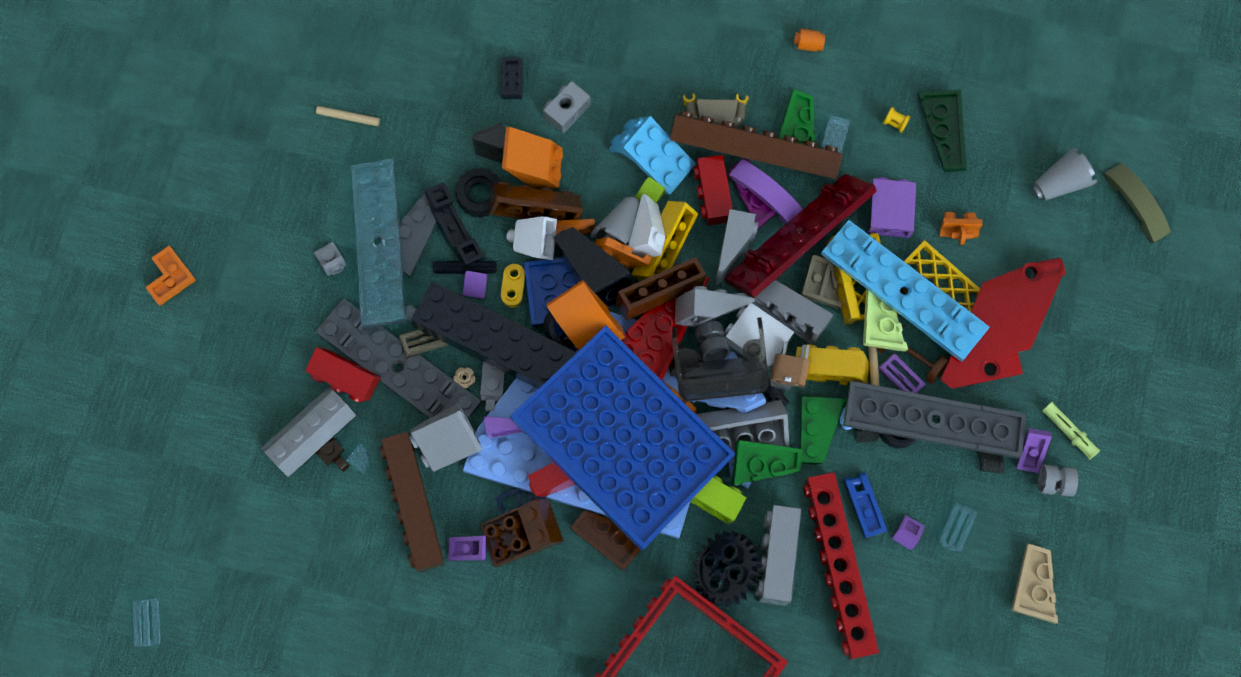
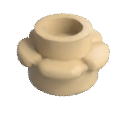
M461 367L456 370L455 382L463 388H468L474 384L476 377L473 375L474 371L471 368Z

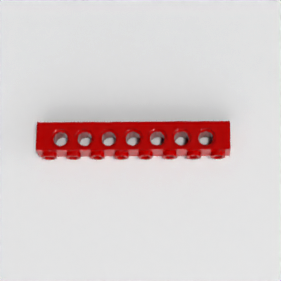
M835 473L808 477L803 485V491L811 504L808 507L811 520L815 521L814 536L816 542H820L822 551H819V557L822 565L825 564L827 573L824 574L826 585L831 587L833 596H830L832 609L837 611L836 627L838 632H842L844 642H841L843 654L848 656V660L878 654L879 649ZM818 494L826 495L828 504L819 503L817 499ZM830 516L834 522L833 526H826L823 523V517ZM829 538H835L839 542L838 549H833L829 546ZM835 560L843 562L844 571L839 572L834 568ZM844 582L849 585V594H843L840 591V583ZM847 605L855 608L856 614L854 617L846 615L845 607ZM852 628L860 630V640H854L851 637Z

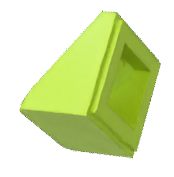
M648 177L635 198L641 201L642 194H646L655 203H658L665 194V187L651 177Z

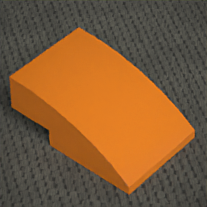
M584 280L546 304L555 320L578 350L583 348L605 326L620 340L625 338L621 325L613 318L608 307Z

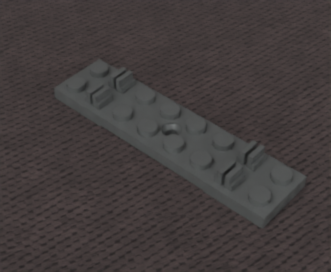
M344 298L316 330L320 337L356 364L381 376L380 382L428 418L459 403L467 419H469L482 403L481 400L421 355L416 354L406 357L398 338ZM397 364H401L403 366V369L401 371L395 370V366Z
M850 381L843 426L1020 459L1022 458L1026 414ZM932 416H938L939 423H934Z

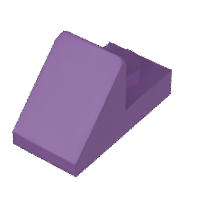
M1028 428L1024 437L1022 458L1017 459V469L1039 473L1052 438L1051 432Z
M486 536L449 537L448 560L485 561Z

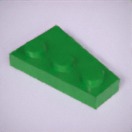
M793 89L778 137L784 138V135L796 137L797 142L805 143V140L815 142L813 96Z
M801 397V464L822 465L824 463L846 399Z
M737 440L731 485L800 472L802 449Z

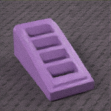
M484 417L488 438L523 433L510 418Z

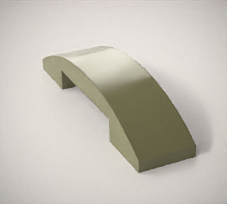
M1121 163L1103 174L1114 191L1119 190L1139 217L1143 223L1140 227L1152 244L1171 233L1158 203L1143 182L1128 167Z

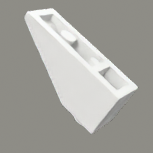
M642 194L628 246L633 248L632 253L639 257H643L646 254L651 257L660 256L666 236L659 205L646 194Z

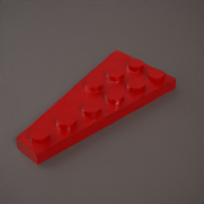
M708 277L705 278V281H704V283H703V287H706V286H707V283H708V281H709L710 278H708ZM676 298L647 311L624 334L625 338L621 340L661 381L687 329V326L675 324Z

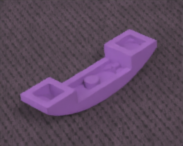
M744 159L728 175L743 189L748 188L778 214L777 218L785 225L803 210L796 200L777 182Z

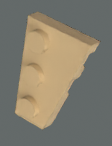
M1032 544L1026 545L1011 611L1057 624L1058 617L1055 611L1056 597L1052 582L1051 550Z

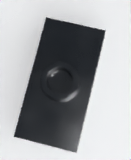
M523 57L502 58V99H523Z

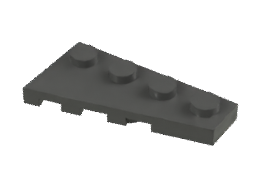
M425 193L376 250L378 255L410 278L414 273L417 262L421 259L426 244L432 236L431 233L435 225H437Z

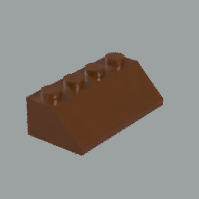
M507 182L494 183L490 190L489 215L516 219L542 216L560 221L578 220L583 213L580 196L573 194L571 191L555 192L550 188L533 189L528 185L511 186Z

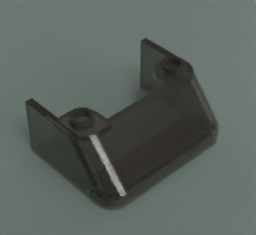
M757 318L759 339L749 340L744 344L742 349L743 358L699 362L695 349L691 347L679 348L677 327H672L678 390L681 398L686 401L760 394L766 391L769 386L762 318Z

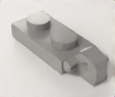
M483 362L480 395L481 401H486V413H490V411H494L496 402L503 396L505 372Z

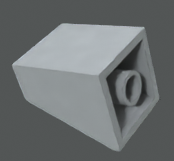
M459 403L411 428L412 436L409 438L415 449L419 447L423 455L420 457L426 468L430 466L433 472L482 450L479 439H476V433Z

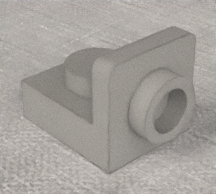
M334 242L314 252L328 276L340 273L344 269L343 267L347 266Z

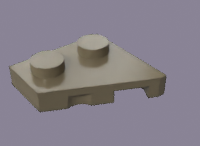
M811 255L800 295L809 300L840 309L842 302L838 298V283L834 276V264L828 259Z

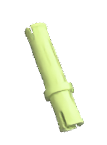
M1053 402L1042 410L1072 441L1071 444L1073 446L1076 445L1089 460L1100 452V449L1086 437L1087 434L1081 432Z

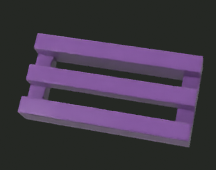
M895 353L878 368L898 390L910 392L886 367L912 393H918L926 385ZM894 361L918 386L915 387L891 362Z

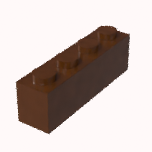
M694 257L618 291L615 303L624 319L629 320L678 298L684 292H689L696 286H703L706 273L697 258Z

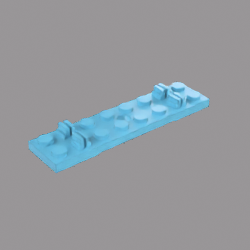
M850 220L846 222L821 253L826 259L864 286L961 362L989 329L987 324ZM903 287L907 288L908 294H902L900 289Z

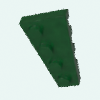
M961 89L918 92V97L944 172L966 171Z

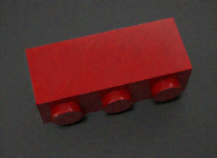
M723 155L697 158V164L693 167L694 178L699 180V186H697L698 199H702L703 206H700L701 217L706 219L707 226L727 223L729 210H733Z
M316 347L305 372L311 374V379L320 383L325 381L330 384L332 390L339 393L344 391L350 394V399L359 403L370 401L381 376L325 347Z

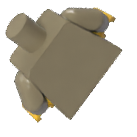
M692 93L691 100L686 99L685 95H683V104L687 112L693 113L692 117L701 119V116L704 115L714 118L713 122L721 124L722 120L735 123L734 127L739 128L745 119L748 96L746 95L744 100L738 98L739 94L736 95L735 100H696V95Z

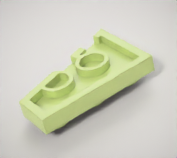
M866 289L863 346L906 352L908 347L907 343L904 342L902 325L898 321L896 311Z

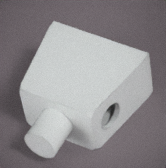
M541 216L517 220L515 230L511 229L508 231L507 240L514 243L513 250L515 252L535 258L553 260L557 219Z

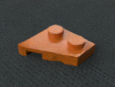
M609 237L597 239L595 242L597 246L627 269L649 265L652 259L647 254L643 257L632 254L633 248Z

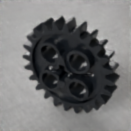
M723 531L722 535L715 533V540L707 538L709 545L702 544L701 547L704 551L696 553L700 559L699 561H693L698 566L697 569L692 571V573L698 575L693 582L699 584L696 590L702 592L701 596L708 599L709 602L721 607L723 605L731 607L732 603L739 605V598L747 600L746 592L753 594L751 586L759 585L755 577L762 576L761 573L757 572L758 568L763 567L762 564L757 562L761 555L755 553L758 547L752 545L753 541L746 538L743 534H738L734 531H731V533Z

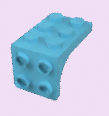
M651 116L629 120L624 125L625 130L621 135L618 134L611 140L610 143L612 145L608 149L611 153L619 152L631 159L648 177H651L665 187L666 195H670L696 165L675 141L669 139L670 136Z

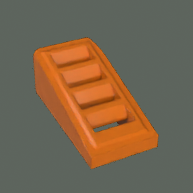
M594 219L557 221L556 235L571 227H574L583 235L591 233L595 228Z

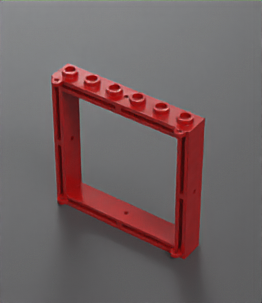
M675 576L672 580L667 578L660 588L663 593L658 599L654 596L646 608L649 609V612L645 617L641 615L632 626L635 628L631 636L626 634L618 644L621 647L617 655L612 653L604 663L607 666L602 674L598 672L594 677L616 676L676 594L767 662L770 666L762 677H778L788 661Z

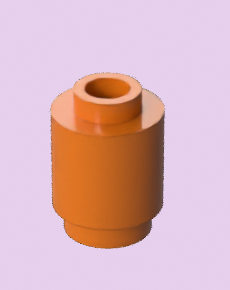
M801 28L800 32L795 33L794 45H797V49L812 52L823 51L825 34H821V31Z

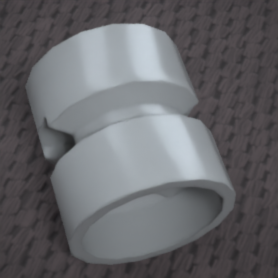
M1043 464L1038 478L1039 492L1050 495L1058 492L1060 496L1074 497L1078 487L1077 469L1061 467L1059 470L1057 466Z

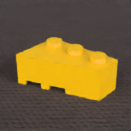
M807 345L805 346V352H804V357H803V358H805V353H806ZM809 345L808 360H810L807 380L825 383L826 380L840 381L839 385L845 386L850 381L868 383L869 361L861 349L849 347L847 350H840L835 346H826L824 349L817 348L815 345ZM797 347L796 357H800L802 347Z

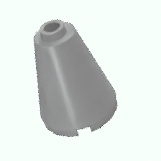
M1071 148L1034 182L1032 190L1038 199L1042 198L1046 201L1096 184L1097 180H1092L1091 177L1095 175L1094 170L1083 153L1078 155L1075 152L1079 150L1078 148Z
M625 197L593 229L591 239L593 237L596 240L609 237L628 246L640 201L635 197Z

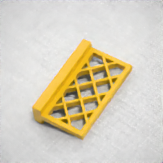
M878 233L868 234L881 244ZM832 236V237L828 240V242L826 243V246L830 243V241H831L835 236ZM834 265V276L838 283V298L842 302L841 312L844 325L864 320L865 314L860 315L858 306L861 302L865 304L866 290L862 295L857 293L853 286L856 281H852L849 275Z
M924 240L904 262L906 264H917L918 273L925 278H933V283L938 288V279H948L949 288L939 289L949 293L950 297L954 300V293H964L965 302L958 303L971 312V307H973L974 303H970L969 293L978 295L980 288ZM925 249L930 254L931 260H922L920 251ZM921 264L931 265L932 274L922 273ZM936 265H943L947 270V274H937ZM952 279H959L963 283V288H953ZM901 288L906 294H908L907 288Z

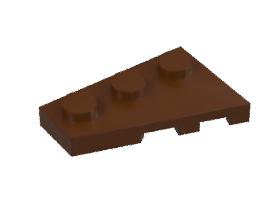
M586 510L570 527L572 531L623 572L641 550L613 521Z

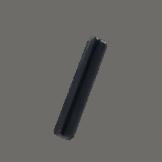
M434 261L432 269L435 274H465L466 271L495 274L497 272L496 261H476L464 266L461 261Z

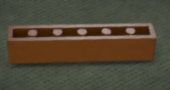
M404 432L382 439L383 446H380V452L383 460L387 459L389 467L385 468L388 481H393L394 489H391L394 503L398 502L400 510L396 512L399 523H404L406 530L402 535L405 545H409L412 554L408 555L411 568L415 567L418 572L445 565L414 447L409 438L410 434Z

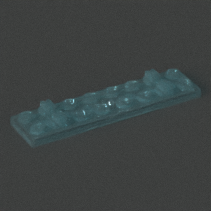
M386 159L351 165L361 326L363 328L407 322L394 159ZM377 238H381L382 241L380 244H374V241Z

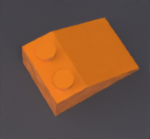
M506 127L502 168L533 189L559 188L561 179L563 148L552 140L512 127Z

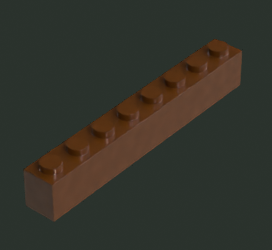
M681 110L680 114H674L669 135L671 141L824 177L837 178L843 156L838 151V147L826 145L825 148L818 147L817 142L805 140V143L797 142L796 137L784 135V138L776 137L775 132L768 130L759 133L755 132L756 128L743 125V128L734 127L735 123L722 120L721 124L713 122L714 118L704 115L701 116V119L692 117L693 113Z

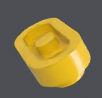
M518 264L507 266L503 273L501 300L505 306L510 308L519 306L523 300L526 275L524 268ZM513 271L518 272L516 277H512L510 274ZM510 292L516 294L513 298L508 297Z

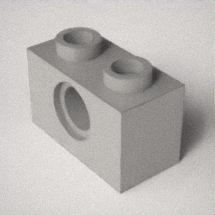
M572 81L567 86L561 87L558 91V96L553 101L549 100L543 108L544 119L562 134L591 105V96ZM563 104L570 105L567 109L561 108Z

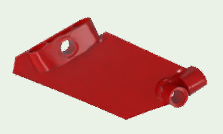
M1060 257L1039 262H1029L1021 268L982 283L971 313L987 324L989 329L962 362L951 355L940 379L943 383L953 389L1023 374L1018 352L1031 349L1061 277L1066 275L1065 266ZM1026 268L1034 272L1033 279L1025 275ZM986 364L993 366L994 373L992 376L985 373L984 367Z

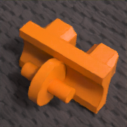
M945 212L939 236L958 239V244L964 245L966 239L979 237V231L983 225L982 219H977L975 213H966L963 219H956L954 212Z

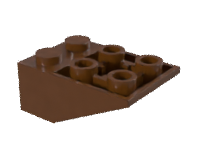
M535 499L480 524L483 534L486 536V543L494 567L529 556L563 542L549 499Z

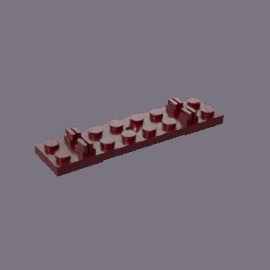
M848 174L841 176L832 185L825 184L824 187L820 188V196L809 203L806 208L795 215L793 219L780 228L755 251L749 249L748 253L743 254L745 256L744 261L724 277L726 284L755 298L821 238L877 192L875 185Z

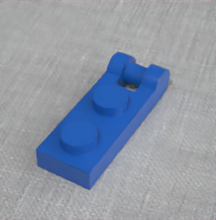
M863 472L855 478H844L843 483L850 497L864 539L886 532L887 529L867 474ZM861 485L863 491L856 492L855 487Z

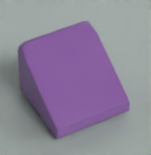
M466 271L463 296L484 299L488 282L487 274Z
M905 515L893 536V540L912 550L918 543L925 526Z

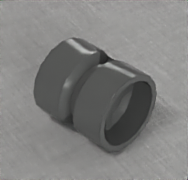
M709 321L696 328L695 336L705 362L714 363L729 356L730 348L720 322Z

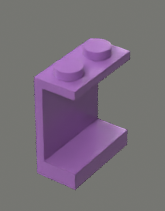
M886 177L873 179L871 184L875 185L877 192L872 195L871 220L867 226V234L878 233L882 236L910 238L914 232L916 183L910 182L907 179L894 181Z

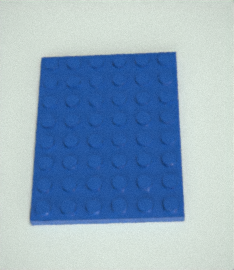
M607 326L598 332L509 417L641 550L647 547L735 455Z

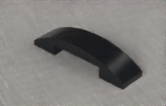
M443 182L426 189L425 194L432 214L457 258L464 266L483 259L485 256L475 238L471 239L453 206L454 199L446 184Z

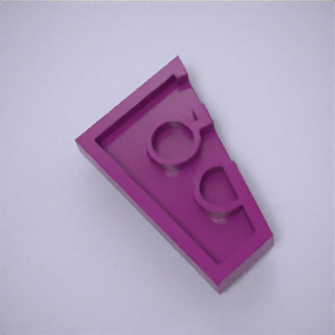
M742 158L745 161L751 163L747 158ZM739 162L736 163L731 169H729V174L739 164ZM732 179L748 213L756 214L754 222H758L757 230H759L777 213L748 188L743 189Z

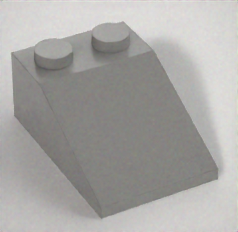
M729 210L715 284L719 285L723 281L724 277L748 249L749 243L754 242L758 228V222H754L756 214Z

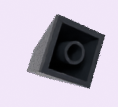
M574 227L563 230L554 236L556 247L577 283L584 280L608 309L615 307L618 291L633 285L629 270Z

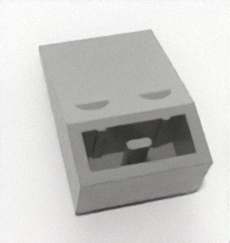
M696 286L691 291L684 292L683 295L676 298L675 324L696 327L755 302V298L747 297L745 293L728 294L726 290L710 291L706 287Z

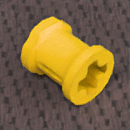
M891 107L883 124H889L899 129V132L902 133L911 116H904L895 111L894 107Z

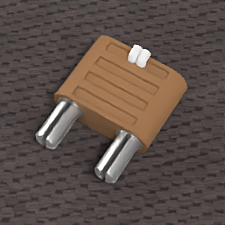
M780 341L778 354L774 356L770 381L790 386L805 387L810 360H808L810 346L807 345L805 358L803 357L806 345H802L800 357L786 355L788 342Z

